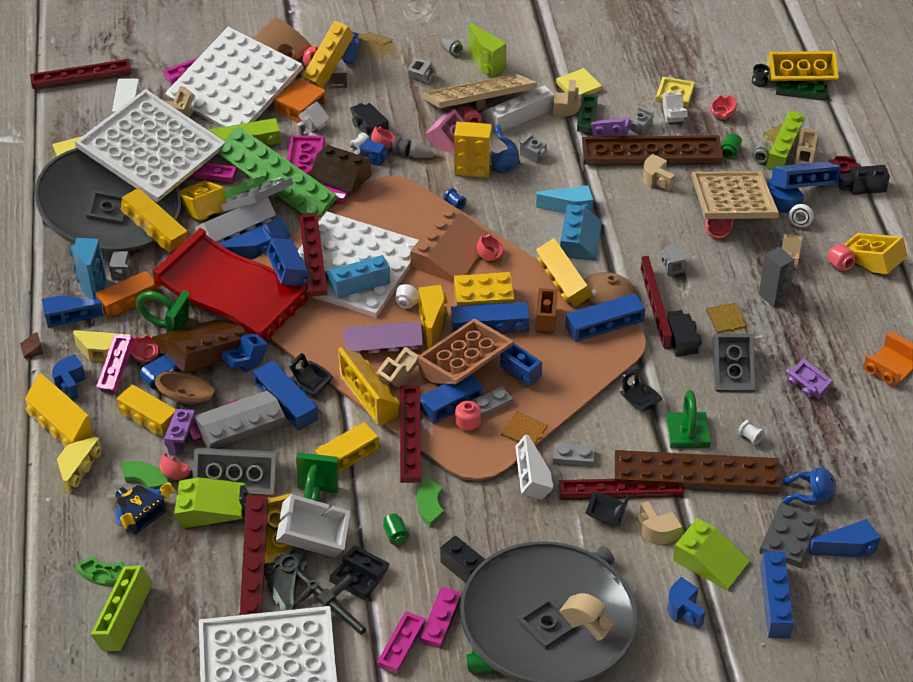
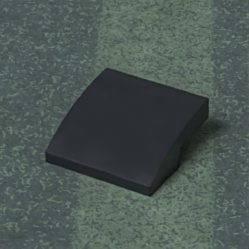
M354 545L342 557V564L330 575L329 582L337 585L349 574L354 581L344 590L366 600L385 575L390 563Z

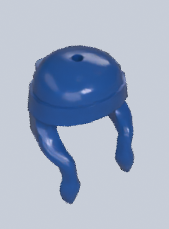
M496 125L498 138L505 143L507 149L499 153L491 151V164L499 172H509L520 163L519 151L512 140L502 135L500 125Z
M815 468L811 472H799L787 477L783 481L784 484H790L799 478L804 479L811 484L813 492L812 495H802L800 493L789 495L782 501L783 504L799 499L803 503L814 506L835 498L836 480L832 473L825 468Z

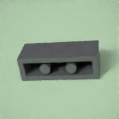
M780 247L765 254L759 295L773 307L783 304L788 300L792 272L794 270L795 259Z

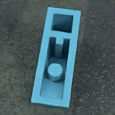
M589 186L536 192L537 208L566 213L567 204L585 206L592 212L593 198Z

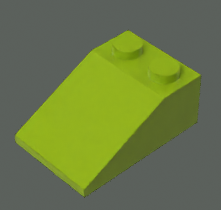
M468 23V51L480 71L494 78L506 70L507 43L476 25Z
M199 477L179 481L174 514L183 528L242 519L244 509L239 502L240 486L244 485L246 487V484Z
M696 518L675 544L674 562L729 591L750 563V560L720 531L699 518Z

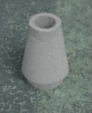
M447 37L441 40V45L452 56H458L462 53L463 45L459 40Z
M764 140L760 141L752 152L753 159L758 163H764L768 160L769 148L768 143Z
M419 142L411 143L409 156L413 157V159L433 158L435 148Z

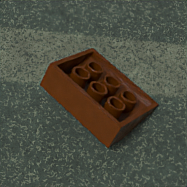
M215 319L153 336L152 341L185 373L223 362L224 360L221 358L222 352L238 349L242 336L250 334L241 325Z

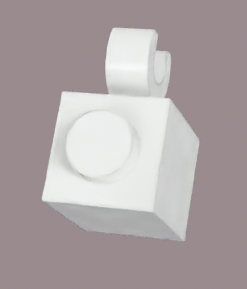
M315 102L298 115L302 121L297 126L304 125L306 127L303 134L312 132L316 128L319 131L326 125L325 121L330 117L320 104Z

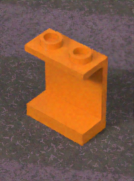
M299 78L274 98L275 112L300 123L302 120L298 115L315 101L324 105L327 103L326 90Z
M890 331L886 335L884 346L873 357L869 354L866 355L863 370L897 388L913 371V343Z

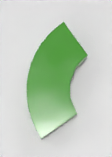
M264 175L250 179L228 189L224 195L228 199L266 182Z
M140 461L121 462L125 482H138L152 489H160L161 486L168 483L167 478L162 475L160 469L149 463Z
M427 477L421 483L417 492V508L422 520L431 527L444 515V510L438 503V497L443 492V487Z
M93 556L76 564L75 569L81 577L91 583L114 586L125 565L123 562L106 564Z

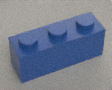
M271 238L267 255L282 285L302 286L304 279L308 276V270L293 240Z
M472 374L457 384H442L440 387L420 396V410L435 424L455 414L459 403L471 401L482 396L483 386Z

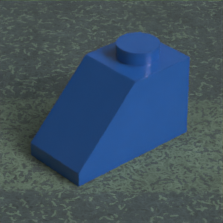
M282 217L262 225L271 238L287 239L291 237Z

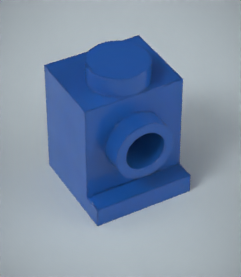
M367 138L360 148L361 156L368 157L370 164L381 166L383 161L388 158L389 151L385 150V145L373 142L371 138Z

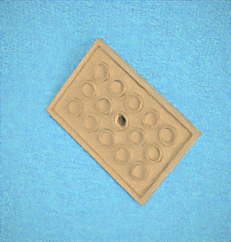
M516 73L424 92L422 97L438 108L476 101V110H482V108L487 109L485 99L537 88V82Z
M762 171L692 172L691 178L705 219L778 218L779 212Z

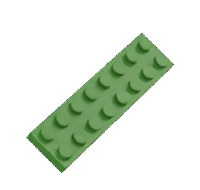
M239 126L225 139L226 143L221 147V151L217 153L251 179L264 175L266 182L270 180L273 182V180L283 177L284 180L292 178L293 185L274 195L302 215L317 213L319 217L338 198L331 190Z

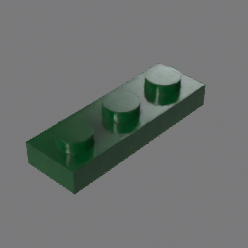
M777 81L776 95L826 101L828 85L797 81Z
M581 95L577 132L593 133L591 123L595 122L598 95Z

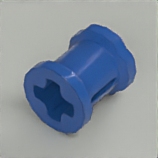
M454 188L448 189L443 197L445 201L451 203L459 210L467 202L466 198L460 196Z

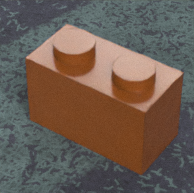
M539 288L536 331L555 332L558 289Z

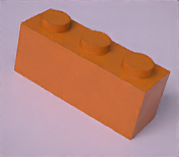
M144 271L96 292L97 300H101L103 313L110 319L137 307L136 300L141 293L146 291L158 293L154 280L147 271ZM146 299L144 303L151 301L153 299Z

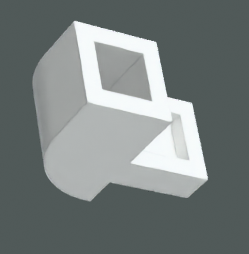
M680 92L662 93L666 122L684 121V117L688 116L687 110L683 108V94Z

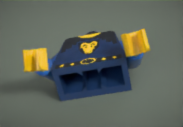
M171 483L164 484L160 489L144 488L141 485H136L129 491L124 487L119 488L115 494L118 498L115 511L117 525L124 527V529L129 526L136 535L166 512L164 498L167 500L170 498L169 494L176 492Z

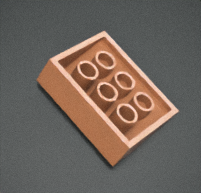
M443 207L410 251L411 268L454 282V276L467 275L480 257L476 248L478 240L482 234L487 236L489 233L461 212Z
M472 319L417 356L420 375L432 383L457 384L514 345V341L480 321Z

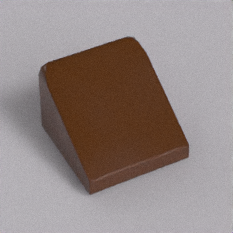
M37 332L20 343L24 358L43 354Z

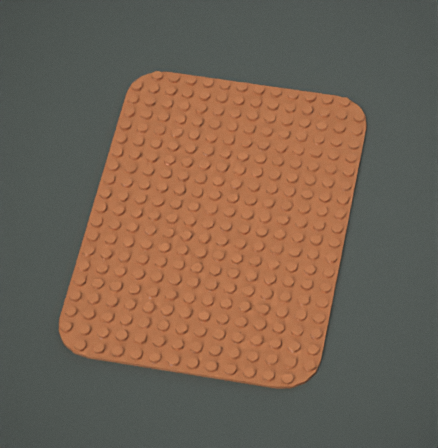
M399 176L376 178L358 188L352 195L350 194L345 203H336L327 212L419 240L443 207L459 211L493 237L497 238L502 243L504 249L502 256L494 261H486L479 257L467 275L510 272L514 303L527 302L529 332L501 334L513 340L516 345L542 361L541 378L531 386H527L523 381L518 380L500 367L501 359L499 354L473 372L472 375L482 384L483 395L503 386L513 398V404L481 418L480 425L476 429L469 431L457 426L455 414L433 424L420 410L421 452L459 479L473 481L494 479L517 463L515 446L525 434L530 436L536 447L634 366L644 354L645 336L642 329L634 324L574 342L565 327L566 314L594 305L586 300L574 308L571 302L566 303L562 297L563 290L558 291L555 332L536 331L539 288L557 289L553 283L555 279H550L545 272L546 266L542 267L537 259L419 183ZM325 213L318 217V222L321 220ZM300 228L292 233L291 237L287 238L293 240L297 249L302 245ZM267 252L252 260L273 268ZM410 267L398 287L409 284L418 290V287L441 285L443 292L447 293L448 303L444 305L447 306L448 317H445V325L438 340L440 342L452 334L451 306H456L454 282ZM395 290L378 317L374 318L308 296L307 302L301 305L296 310V313L290 316L284 325L274 332L269 340L294 359L300 353H303L307 361L310 360L325 368L333 376L328 384L365 410L340 376L338 349L341 347L345 348L343 328L421 322L419 302L409 309L401 308L396 302ZM422 324L423 345H418L419 349L411 350L418 356L427 350ZM399 347V351L388 352V348H382L379 353H369L368 350H361L360 355L364 360H368L373 372H377L388 357L395 361L404 347ZM417 365L410 374L413 378L404 386L420 385V396H422L426 392H430L445 383H432L420 375L419 366ZM380 377L383 385L386 384L388 386L390 394L396 397L400 404V388L395 387ZM398 408L399 417L384 423V425L400 436V408Z

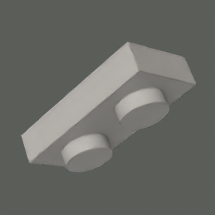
M503 386L471 400L480 406L481 418L513 404V398Z
M554 443L552 464L593 467L594 446Z

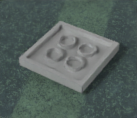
M283 177L273 180V182L270 180L250 189V192L247 190L240 193L237 197L235 195L226 199L227 202L222 204L221 208L225 212L256 203L294 183L292 178L284 180Z

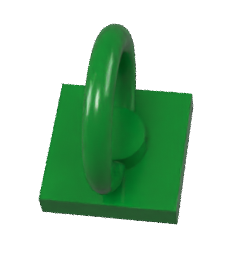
M183 290L174 304L169 298L160 293L146 291L137 297L136 306L139 313L147 321L157 326L166 327V333L182 329L189 319L190 292ZM146 299H154L164 304L168 308L165 319H160L150 314L144 306V301Z
M688 390L684 395L683 412L666 413L670 448L710 447L711 441L706 412H697L695 394L692 390Z
M298 452L296 456L297 488L305 489L304 498L319 501L320 491L338 493V457Z

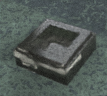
M332 73L330 76L331 88H347V73Z

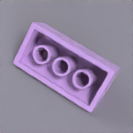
M419 321L343 328L345 349L360 354L361 350H368L369 353H379L382 348H388V352L399 351V347L405 346L409 350L419 349L418 345H423L421 322Z

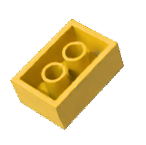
M456 123L454 133V175L489 178L492 124Z
M510 272L454 276L456 306L514 303Z

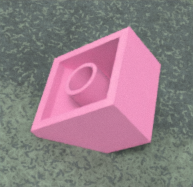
M452 109L443 114L425 135L435 148L454 154L456 123L465 121L455 109Z

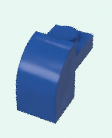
M772 178L768 179L767 186L778 212L789 213L795 205L803 204L804 195L798 188L784 189L772 185Z
M258 334L242 336L238 349L223 351L221 358L229 367H240L244 372H248L261 362L268 344Z
M73 354L57 362L52 370L55 386L60 390L62 389L65 395L68 394L71 400L79 398L75 383L86 379L81 362L76 354Z
M680 577L670 588L667 611L674 622H677L682 617L686 623L699 629L704 624L706 613L704 609L695 604L699 588L683 577Z

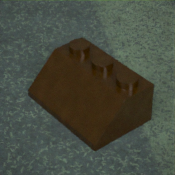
M326 145L316 154L309 176L322 185L352 195L372 176L370 159Z

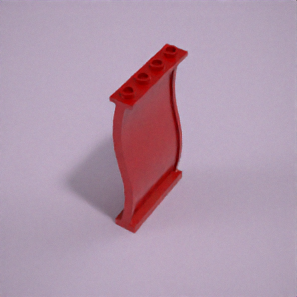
M199 228L153 270L155 285L159 287L162 285L177 296H180L183 290L190 292L191 304L241 325L251 334H258L264 341L270 339L274 332L281 328L290 316H293L296 310L308 300V286L282 285L273 268L231 252L207 236L206 231L202 228Z

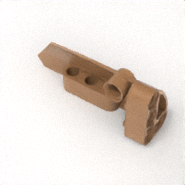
M277 17L269 21L252 38L298 62V59H303L304 52L311 47V44L298 31Z

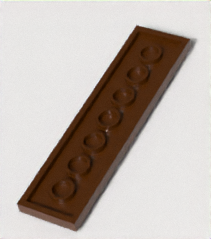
M719 135L582 137L584 165L644 164L651 154L667 160V164L723 163Z
M615 450L614 485L624 483L625 485L638 486V483H642L651 487H658V484L671 488H679V485H681L683 488L780 493L778 458Z

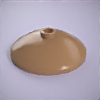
M599 272L588 276L584 280L593 294L592 297L587 299L592 305L634 293L637 295L635 286L625 277L615 273Z
M169 371L160 373L156 377L155 385L158 390L170 400L181 405L203 403L214 395V387L205 379L193 374Z

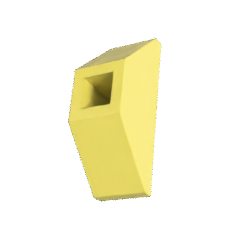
M74 330L76 346L90 362L105 363L116 333Z
M98 437L68 444L57 458L59 471L68 494H71L74 488L79 486L85 473L89 472L95 459L100 457L102 448Z

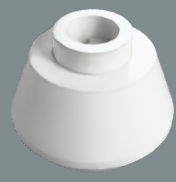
M797 204L790 210L789 219L794 226L805 228L812 223L814 214L809 206Z
M409 284L400 285L396 289L397 304L401 308L406 309L413 307L419 302V291Z

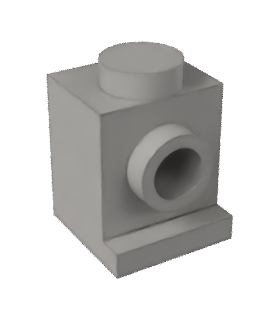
M415 58L407 69L411 78L423 81L427 85L437 73L432 62L420 58Z
M638 106L637 111L630 117L631 125L629 130L643 136L653 125L654 111Z
M531 133L520 142V156L534 163L539 162L547 155V144L534 138Z
M679 246L664 247L661 261L663 266H666V275L684 273L686 259Z
M113 251L109 265L112 280H126L130 278L129 270H132V259H129L130 255L128 252Z

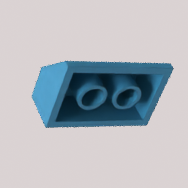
M567 204L560 247L568 258L596 261L602 221L585 206Z
M76 238L75 244L71 246V256H74L77 283L80 284L81 291L88 299L97 300L96 292L103 290L107 281L99 239Z
M383 255L325 271V275L337 298L390 283V267Z

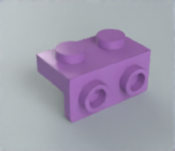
M630 118L599 120L592 122L591 128L594 137L627 136L631 121Z
M802 359L793 370L789 368L786 370L789 377L787 380L795 387L797 385L800 386L804 394L810 398L813 396L819 400L834 384L832 379L805 359Z
M175 409L164 438V445L167 447L169 455H177L181 444L185 442L195 415L194 410Z

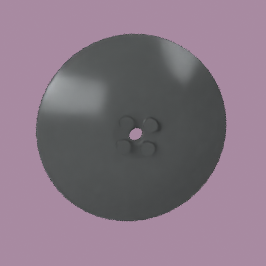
M78 148L66 151L52 159L38 176L35 187V202L38 212L48 227L65 240L75 244L76 238L99 239L101 251L103 252L132 251L157 242L121 210L122 197L136 190V188ZM178 186L160 201H154L176 221L181 207V196Z
M548 541L527 542L496 552L473 571L465 584L461 597V623L467 640L474 651L489 666L505 676L520 682H588L598 678L615 667L623 659L633 642L636 632V603L623 577L615 568L599 556L585 549L565 543ZM585 593L596 597L606 605L603 611L614 625L604 639L597 641L584 624L573 628L559 611L570 596ZM542 622H551L553 625L545 626Z

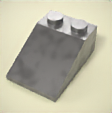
M714 333L712 353L715 391H755L754 335Z

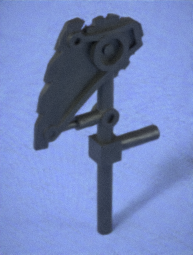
M292 547L287 552H281V555L275 558L276 562L272 566H269L268 562L266 563L264 577L267 581V587L270 593H273V600L277 606L280 605L281 611L295 610V606L298 603L307 599L311 594H316L323 606H330L333 611L360 635L366 632V628L336 600V596L354 581L349 574L330 591L327 588L323 590L316 580H312L305 573V568L307 567V561H305L306 552L298 547ZM299 579L308 588L295 600L297 581Z

